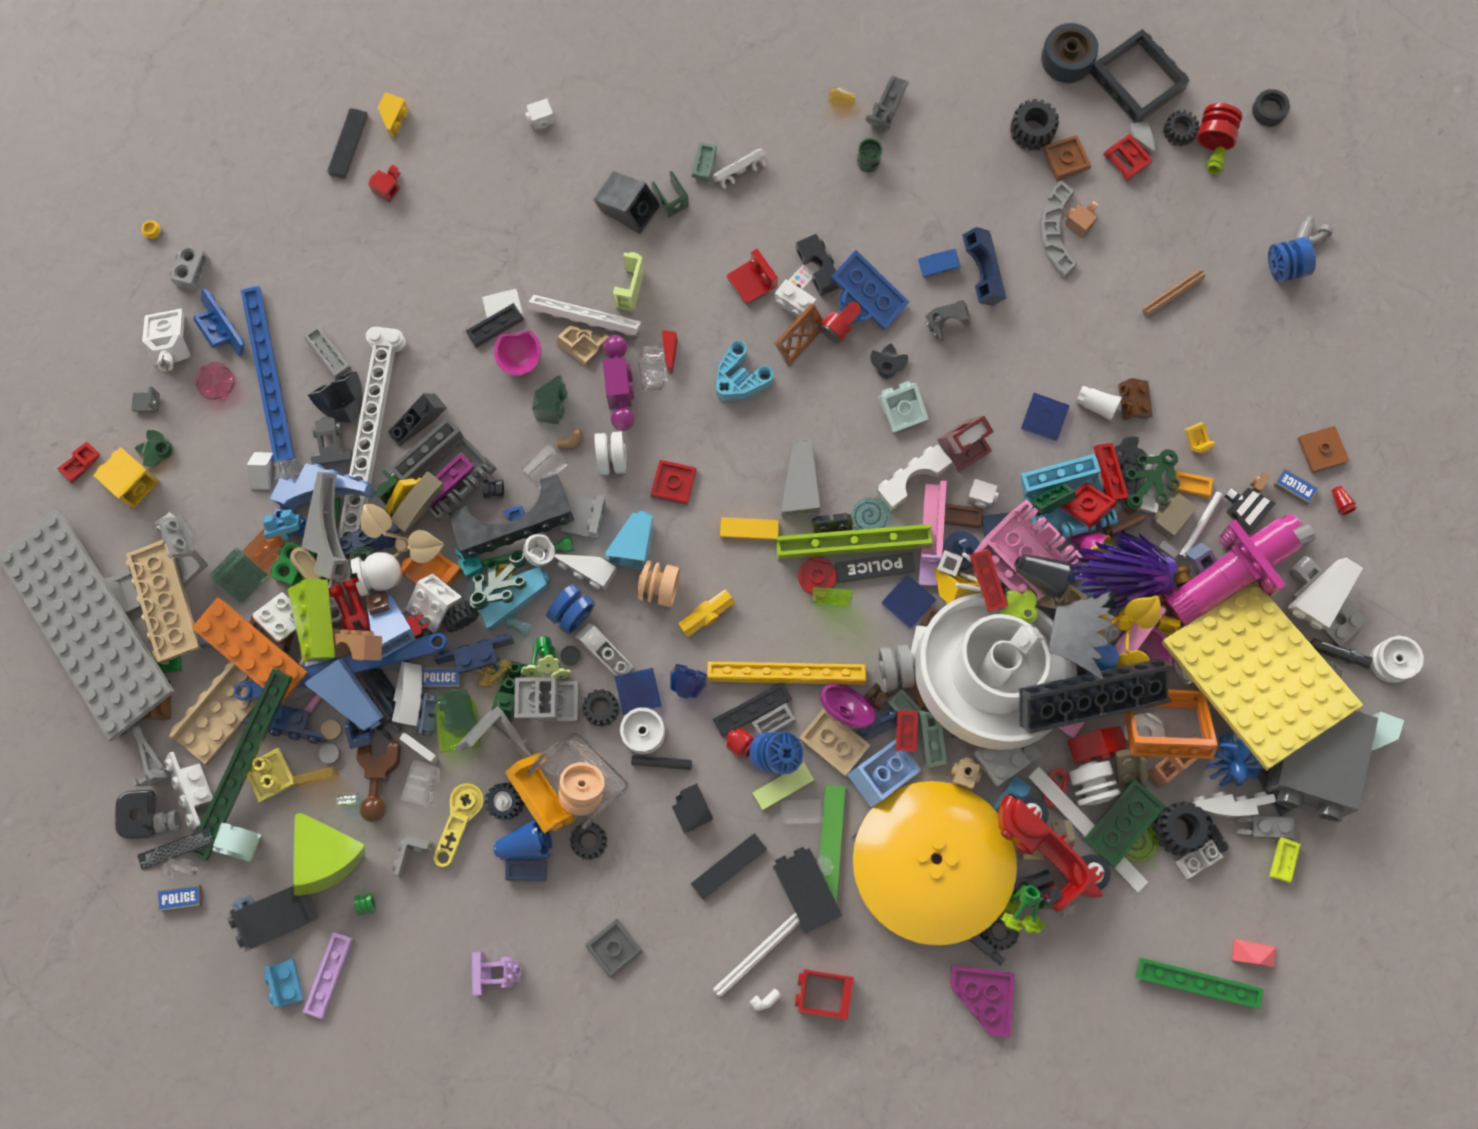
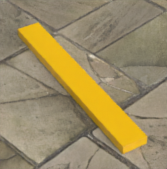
M708 662L707 682L866 685V666L862 664Z

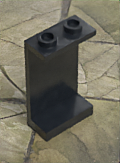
M803 846L793 851L794 856L787 858L785 855L775 860L776 864L773 865V869L798 917L804 934L842 916V913L810 848L805 850Z
M293 883V886L237 911L234 909L230 910V917L227 920L231 929L235 928L238 936L235 938L239 948L244 947L245 952L317 920L318 915L308 894L294 896Z

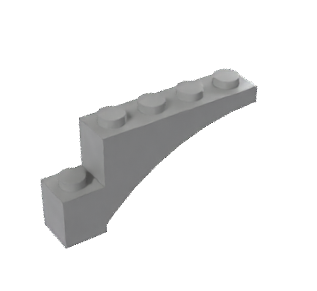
M317 471L302 548L318 554L314 573L328 579H345L349 560H346L339 542L334 511L337 474Z

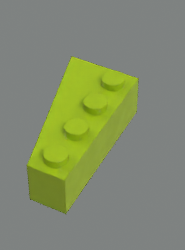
M304 579L288 589L303 662H326L335 658L328 580Z

